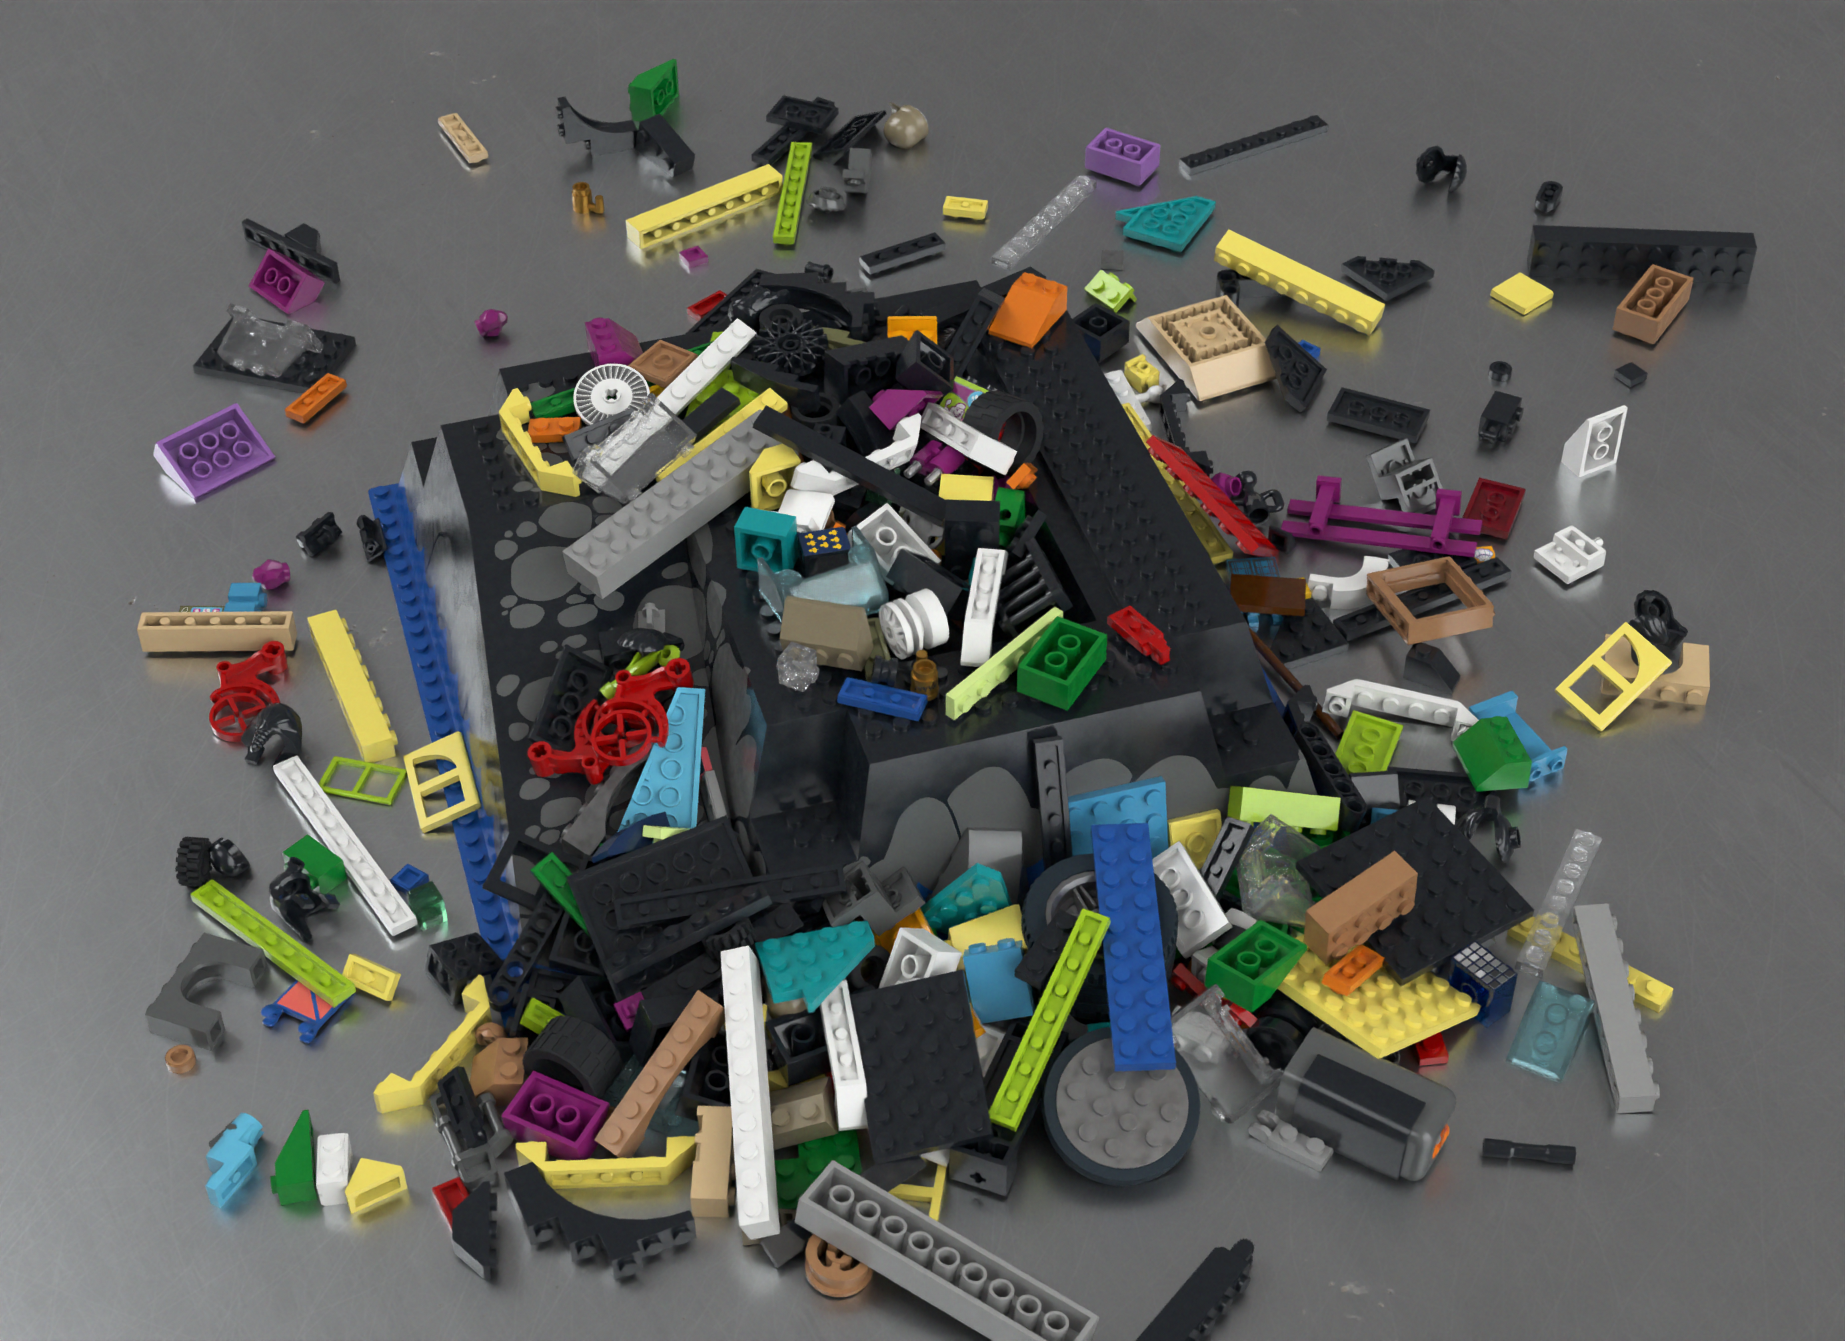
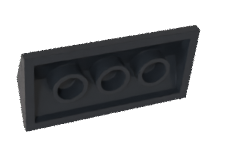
M886 111L854 116L812 155L813 158L834 165L887 114Z
M567 644L564 645L528 740L533 744L545 741L551 745L552 749L564 752L574 750L576 745L574 739L576 721L583 709L593 699H596L598 704L600 703L603 694L599 689L608 682L612 669ZM596 712L594 713V715H593L592 718H591V721H590V724H589V730H590V727H591V725H592V722H593V719H594V717H595Z

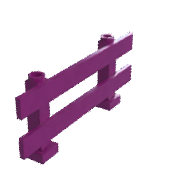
M1318 475L1316 480V502L1290 499L1287 508V514L1311 516L1309 523L1283 520L1281 526L1282 530L1291 533L1294 537L1474 557L1477 542L1448 539L1449 532L1480 535L1483 520L1453 517L1460 515L1462 491L1437 489L1435 514L1437 515L1333 504L1334 502L1340 503L1342 478ZM1328 518L1420 528L1432 530L1431 537L1365 530L1327 525Z

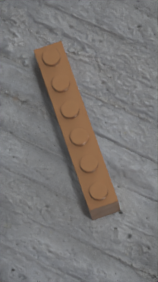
M697 990L594 1140L619 1158H632L645 1139L644 1134L653 1114L676 1077L696 1052L710 1038L716 1036L725 1023L724 1007Z

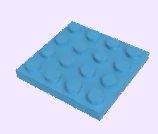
M1162 776L1068 797L1073 857L1080 854L1093 853L1091 825L1148 823L1152 859L1168 849L1166 785Z

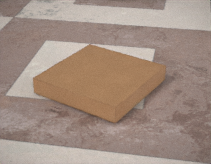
M659 340L628 366L638 371L645 380L667 388L698 357V354Z

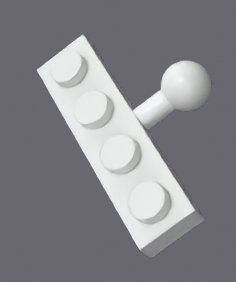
M1122 370L1104 374L1120 403H1130L1147 429L1152 431L1151 422L1140 403L1147 401L1160 403V395L1164 393V389L1158 385H1153L1147 392L1135 395Z

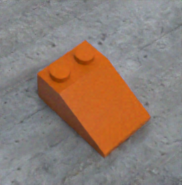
M1024 272L1010 288L989 328V334L1033 348L1067 310V286Z

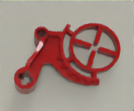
M270 641L264 644L260 651L254 653L243 662L231 664L229 661H222L217 664L216 669L221 687L210 695V701L214 705L209 713V721L213 733L220 739L228 742H242V734L247 728L244 720L255 717L266 707L260 698L267 701L270 705L280 703L275 690L256 677L264 672L274 675L281 674L287 669V658L284 645L281 642ZM248 702L256 706L242 711V717H239V710L235 703ZM229 705L234 715L215 721L219 711ZM235 717H239L238 723L242 732L230 733L221 730V728L235 724Z
M683 658L672 659L666 666L640 676H632L627 670H621L616 674L617 689L614 699L601 705V711L606 715L597 721L591 733V743L594 752L601 761L612 766H627L641 760L649 752L652 743H658V746L661 748L665 747L669 734L668 718L663 706L654 695L661 690L672 689L676 692L677 687L692 688L694 686L691 668L687 660ZM647 715L657 723L659 736H653L650 723L646 719ZM624 719L636 720L642 723L646 729L630 731L625 734ZM617 720L618 731L621 737L626 735L627 741L646 740L639 750L627 756L625 740H618L616 734L598 737L601 730L607 724ZM619 742L620 757L606 755L597 746Z
M593 699L583 709L576 721L574 729L576 745L574 750L570 752L555 750L545 741L535 742L529 747L527 754L537 776L548 777L554 773L576 772L585 774L590 784L595 785L603 781V773L609 764L604 763L597 757L591 743V733L589 734V724L594 713L596 712L594 725L601 717L606 715L602 713L601 706L596 699ZM649 716L648 721L653 731L655 721ZM625 719L631 728L646 729L642 723L636 720ZM617 720L611 722V724L618 725ZM617 726L614 734H616L618 740H620L622 737L619 735ZM600 732L598 737L605 735L602 732ZM627 739L624 740L626 748H631L639 745L646 739L635 741H627ZM619 742L606 746H597L606 755L620 757Z

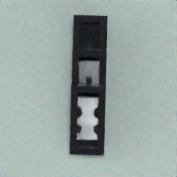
M736 357L731 358L733 378L746 388L760 395L771 388L788 403L787 405L815 412L819 410L821 402L818 385L799 382L798 375L780 372L779 365Z

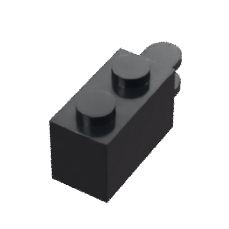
M1495 390L1480 417L1479 440L1483 441L1485 439L1491 441V444L1494 445L1497 440L1505 442L1508 435L1513 434L1516 421H1520L1524 411V408H1521L1522 398Z

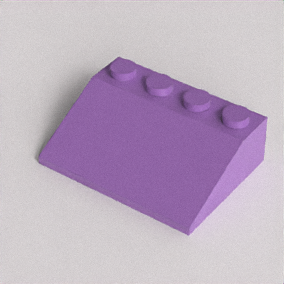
M237 403L157 441L154 449V457L166 474L194 500L275 459V455Z

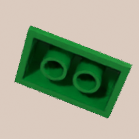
M1507 717L1481 718L1453 741L1452 746L1476 792L1528 788L1532 761Z

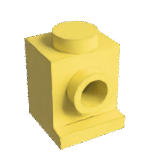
M1143 354L1126 361L1124 376L1129 385L1140 394L1146 392L1153 385L1159 386V370L1145 360L1146 356Z

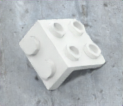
M789 489L784 496L779 512L776 513L797 517L798 537V533L824 530L835 498L832 494Z

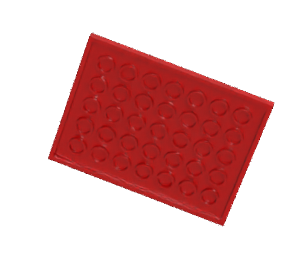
M1152 435L1146 441L1150 446L1148 449L1149 453L1157 461L1159 460L1168 465L1165 470L1174 479L1185 483L1183 489L1192 498L1194 497L1203 502L1200 507L1210 517L1212 516L1220 520L1218 526L1227 535L1235 536L1238 539L1235 543L1245 554L1271 558L1280 552L1181 447L1155 435Z

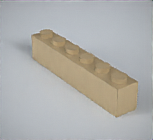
M293 611L142 612L137 627L143 652L260 651L264 644L270 641L281 642L285 650H294L297 637Z

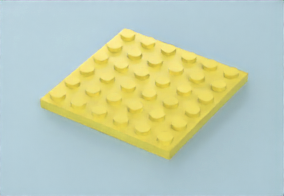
M1304 934L1295 937V939L1304 943ZM1358 944L1349 949L1346 955L1356 948ZM1308 946L1306 952L1277 988L1377 1059L1478 1015L1481 1007L1468 994L1458 991L1449 985L1447 980L1437 977L1430 971L1400 987L1383 966L1350 995L1337 994L1330 987L1322 984L1324 974L1341 959H1334L1326 965Z

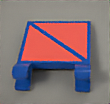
M296 980L273 1004L267 1005L261 1010V1015L266 1017L262 1023L273 1027L282 1012L304 1021L298 1027V1032L302 1033L299 1040L304 1043H311L319 1028L350 997L336 1007H332Z

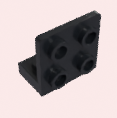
M475 932L429 945L424 972L452 1005L463 1002L462 993L467 985V981L475 979L478 975L486 976L497 973L504 962L481 935Z

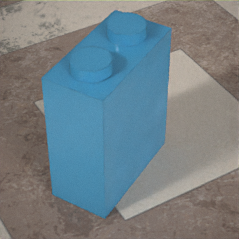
M1014 938L999 940L996 945L986 946V943H976L970 945L969 949L964 951L963 961L971 1003L981 1023L1032 1016L1034 1014L1035 1007L1030 984L1015 977V969L1025 957L1022 940L1015 941Z

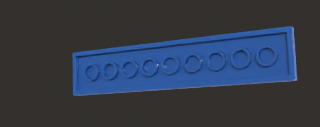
M1148 823L1091 825L1099 914L1109 917L1111 921L1102 941L1114 1071L1173 1070L1176 1067Z

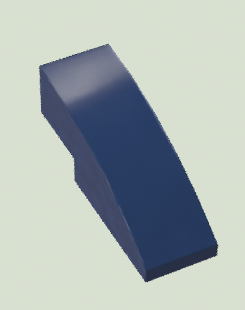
M666 811L648 816L611 836L593 855L592 862L609 861L652 844L654 838L642 836L643 825L670 827Z

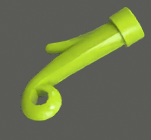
M665 645L663 650L651 652L641 658L642 654L637 652L624 670L629 671L632 676L645 675L657 663L661 666H666L672 659L680 658V650L675 645ZM616 680L611 683L607 682L599 689L607 700L615 696L617 689Z

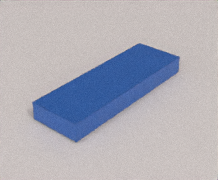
M849 677L846 678L837 695L838 703L914 721H919L928 703L927 695L873 684Z

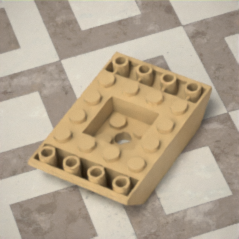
M1227 295L1150 316L1136 323V328L1180 379H1183L1186 387L1190 389L1198 401L1277 379L1265 345V337Z

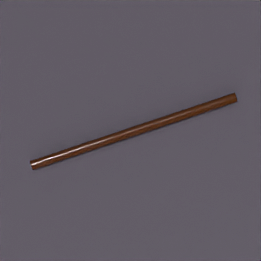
M1249 627L1255 649L1292 690L1297 693L1303 685ZM1318 703L1317 709L1313 713L1338 740L1342 739L1343 729L1328 713L1322 712L1323 707Z

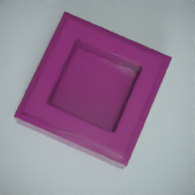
M699 246L679 252V258L689 269L708 263V256Z

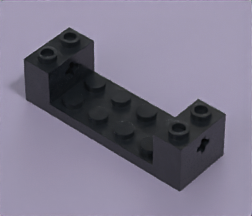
M1021 1018L1012 1019L984 1076L989 1110L1030 1021ZM1061 1031L1016 1131L992 1122L993 1139L949 1148L951 1179L997 1194L1007 1195L1017 1174V1150L1042 1099L1047 1074L1056 1058L1068 1046L1069 1033Z

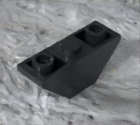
M484 1181L452 1211V1244L454 1253L484 1280H490L491 1268H497V1249H491V1239H497V1220L492 1221V1211H497L498 1200L497 1192H491L490 1181Z

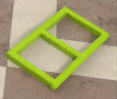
M334 756L318 784L324 793L392 805L396 794L407 776V770ZM338 764L364 769L352 791L326 787ZM371 771L398 775L387 798L360 793Z

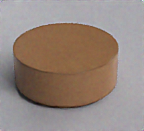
M177 1045L167 1051L165 1062L169 1071L182 1074L190 1071L195 1066L196 1057L194 1050L190 1046Z

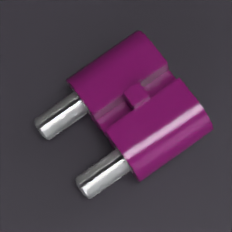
M931 440L910 459L911 465L904 471V476L911 478L918 472L927 476L924 482L926 485L931 486L936 480H941V474H952L964 463L965 458L955 448L949 445L943 448V443Z

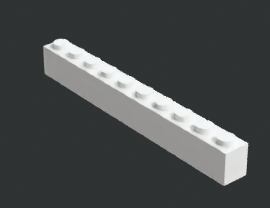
M744 946L721 951L739 1226L749 1239L752 1240L780 1234L760 967L759 960L751 948Z

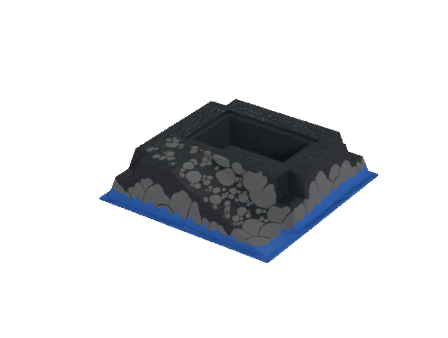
M973 280L875 299V301H880V316H876L875 325H869L868 339H864V342H869L874 336H879L888 326L887 318L893 316L902 305H907L910 312L920 314L981 288L978 281ZM1067 310L1033 348L990 335L988 328L962 378L970 376L977 380L982 387L990 385L998 391L1029 400L1039 408V412L1042 415L1044 425L1043 440L1041 441L1039 452H1037L1035 459L1031 462L1038 469L1034 474L1037 478L1027 489L1021 488L1016 490L1024 491L1025 518L1027 515L1032 517L1038 510L1047 515L1034 538L1050 561L1073 607L1063 612V619L1107 634L1106 660L1068 711L1017 692L1016 669L1004 682L994 687L986 697H982L972 705L969 711L961 714L955 720L946 715V694L979 668L961 665L963 636H960L950 626L949 638L946 643L930 649L924 647L922 649L927 652V659L933 661L936 665L939 693L936 698L928 701L919 721L838 703L837 695L847 677L866 681L863 669L862 671L794 661L785 659L780 632L785 599L787 596L799 597L798 588L809 584L805 583L799 563V552L798 559L789 578L737 568L734 526L744 507L752 508L750 491L603 599L569 575L562 551L658 483L656 476L629 499L611 488L610 483L600 493H597L582 481L579 484L580 496L577 497L542 491L503 434L499 410L512 390L516 388L519 389L523 397H528L530 403L575 388L581 377L589 370L595 368L590 352L499 369L488 416L440 425L437 437L411 442L400 482L368 490L374 518L380 519L388 549L383 554L431 743L458 731L462 732L481 808L453 820L452 825L480 935L503 962L534 912L482 889L483 883H485L511 829L562 850L561 834L568 824H574L578 818L577 814L584 803L587 802L589 804L594 798V791L599 785L590 784L585 774L576 772L554 773L548 777L537 776L529 760L527 752L533 743L528 740L557 662L564 645L567 644L602 663L598 646V632L608 631L613 627H630L631 630L638 628V611H642L646 603H654L658 610L665 609V632L680 637L684 641L685 647L680 652V658L689 662L694 680L692 688L705 689L701 747H707L729 823L733 831L739 833L738 843L753 877L842 863L843 872L846 874L864 861L880 882H883L902 867H905L911 874L926 903L925 899L936 888L940 873L945 872L952 860L951 854L967 827L1019 828L1022 831L1030 891L1031 884L1044 872L1033 739L1060 735L1064 746L1068 797L1162 776L1166 785L1167 820L1218 809L1221 812L1223 826L1228 814L1230 786L1317 795L1306 759L1282 719L1285 706L1260 664L1244 616ZM814 311L802 312L803 320L806 319V322L811 320L813 327L819 325V327L849 331L852 339L851 331L839 321ZM963 320L951 325L960 327ZM729 326L640 342L639 344L643 353L659 340L688 350L709 343L713 332H724ZM753 341L736 358L755 361ZM825 362L816 371L799 377V382L802 383L809 376L824 382ZM898 381L869 394V398L872 400L873 397L883 389L885 391L887 389H891L894 384L898 383ZM689 405L637 457L686 417ZM529 411L530 419H534L532 413ZM575 411V412H572V413H569V414H566V415H563V416H560V417H557V418H563V417H579V416H578L577 412ZM811 412L805 414L804 416L810 418H820L826 416L827 414L822 412ZM581 420L582 428L588 426ZM840 420L839 426L846 427L844 423ZM529 422L522 424V430L528 432ZM846 427V448L860 454L852 435ZM920 428L919 436L927 433V431ZM564 442L532 443L533 446H538L543 461H548L550 466L568 461L573 470L577 469L579 474L605 449H600L572 461ZM803 455L804 462L812 461L811 458ZM986 468L980 475L988 477L995 475L997 479L1004 478L1003 474ZM780 508L771 511L779 512ZM1007 511L1005 517L1010 518L1011 513ZM935 537L931 538L929 545L935 542ZM1028 548L1018 562L1026 558V554L1029 553ZM850 553L846 555L852 575L824 580L836 594V601L832 603L864 607L867 619L879 618L881 605L893 602L899 598L905 600L906 596L910 595L909 592L904 594L896 590L893 585L861 566ZM942 555V563H941V566H943L944 568H945V555ZM1032 567L1002 585L1000 590L1033 570ZM1039 580L1034 581L1033 583L1026 586L1019 592L1015 593L1008 599L1004 600V604L1010 601L1011 599L1015 598L1019 594L1023 593L1030 587L1037 584ZM1045 592L1030 600L1029 602L1019 607L1015 611L1011 612L1010 616L1016 614L1020 610L1024 609L1028 605L1032 604L1039 598L1046 595ZM1051 604L1017 625L1016 629L1019 635L1053 607L1062 610L1059 604L1054 606ZM1128 606L1133 607L1164 633V639L1167 642V646L1170 647V661L1160 665L1152 659L1151 655H1143V653L1139 652L1107 624V616ZM1000 616L994 619L991 657L1014 640L1011 633L1006 636L998 623L1001 620ZM886 642L890 657L898 659L897 675L893 688L911 691V671L916 662V654L900 659L892 652ZM612 670L608 682L614 681L616 674L621 670ZM885 682L877 683L880 685L888 686ZM672 689L661 690L654 695L663 706L666 714L675 695ZM604 695L599 703L600 706L607 701ZM594 719L590 727L589 734L592 733V729L594 727ZM624 719L625 734L626 732L640 730L629 727L628 722ZM609 723L601 732L604 735L614 734L618 725ZM436 759L440 775L457 768L450 761ZM609 765L604 771L602 782L605 783L611 776L609 774L613 767L612 765ZM641 774L627 784L612 804L606 824V841L618 832ZM460 781L443 788L448 808L465 801ZM700 787L696 827L709 822ZM1254 822V831L1250 839L1254 835L1277 849L1290 846L1286 836V825L1278 824V830L1261 828L1262 823ZM518 843L500 880L535 895L540 882L531 874L530 870L547 855ZM1253 847L1251 850L1252 854L1263 852L1256 847ZM1277 862L1276 864L1277 867L1282 864L1284 869H1289L1288 865L1283 862ZM564 863L572 874L578 873L579 869ZM551 897V902L558 903L553 897ZM790 902L792 908L794 907L795 902ZM783 904L772 905L766 908L770 913ZM543 918L538 920L536 925L542 929L547 928L551 925V921ZM560 926L535 968L562 972L549 968V958ZM936 931L939 939L942 941L948 940L947 934ZM531 942L524 944L522 950L527 953H532L537 949V945ZM512 967L508 971V975L511 977H519L523 973V970L519 967ZM497 973L490 974L492 982ZM504 991L496 993L498 1002H504L509 997ZM556 1003L554 1010L566 1015L563 1005ZM511 1008L506 1012L500 1013L504 1028L506 1027L509 1015L515 1016L516 1009Z

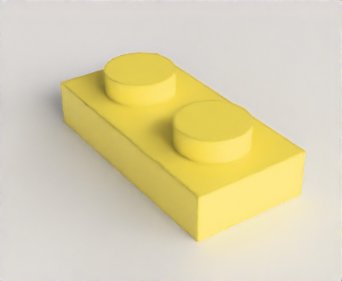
M947 196L943 206V215L985 219L988 200Z
M349 954L342 973L344 977L355 984L356 988L386 1001H392L401 976L400 973L357 954Z

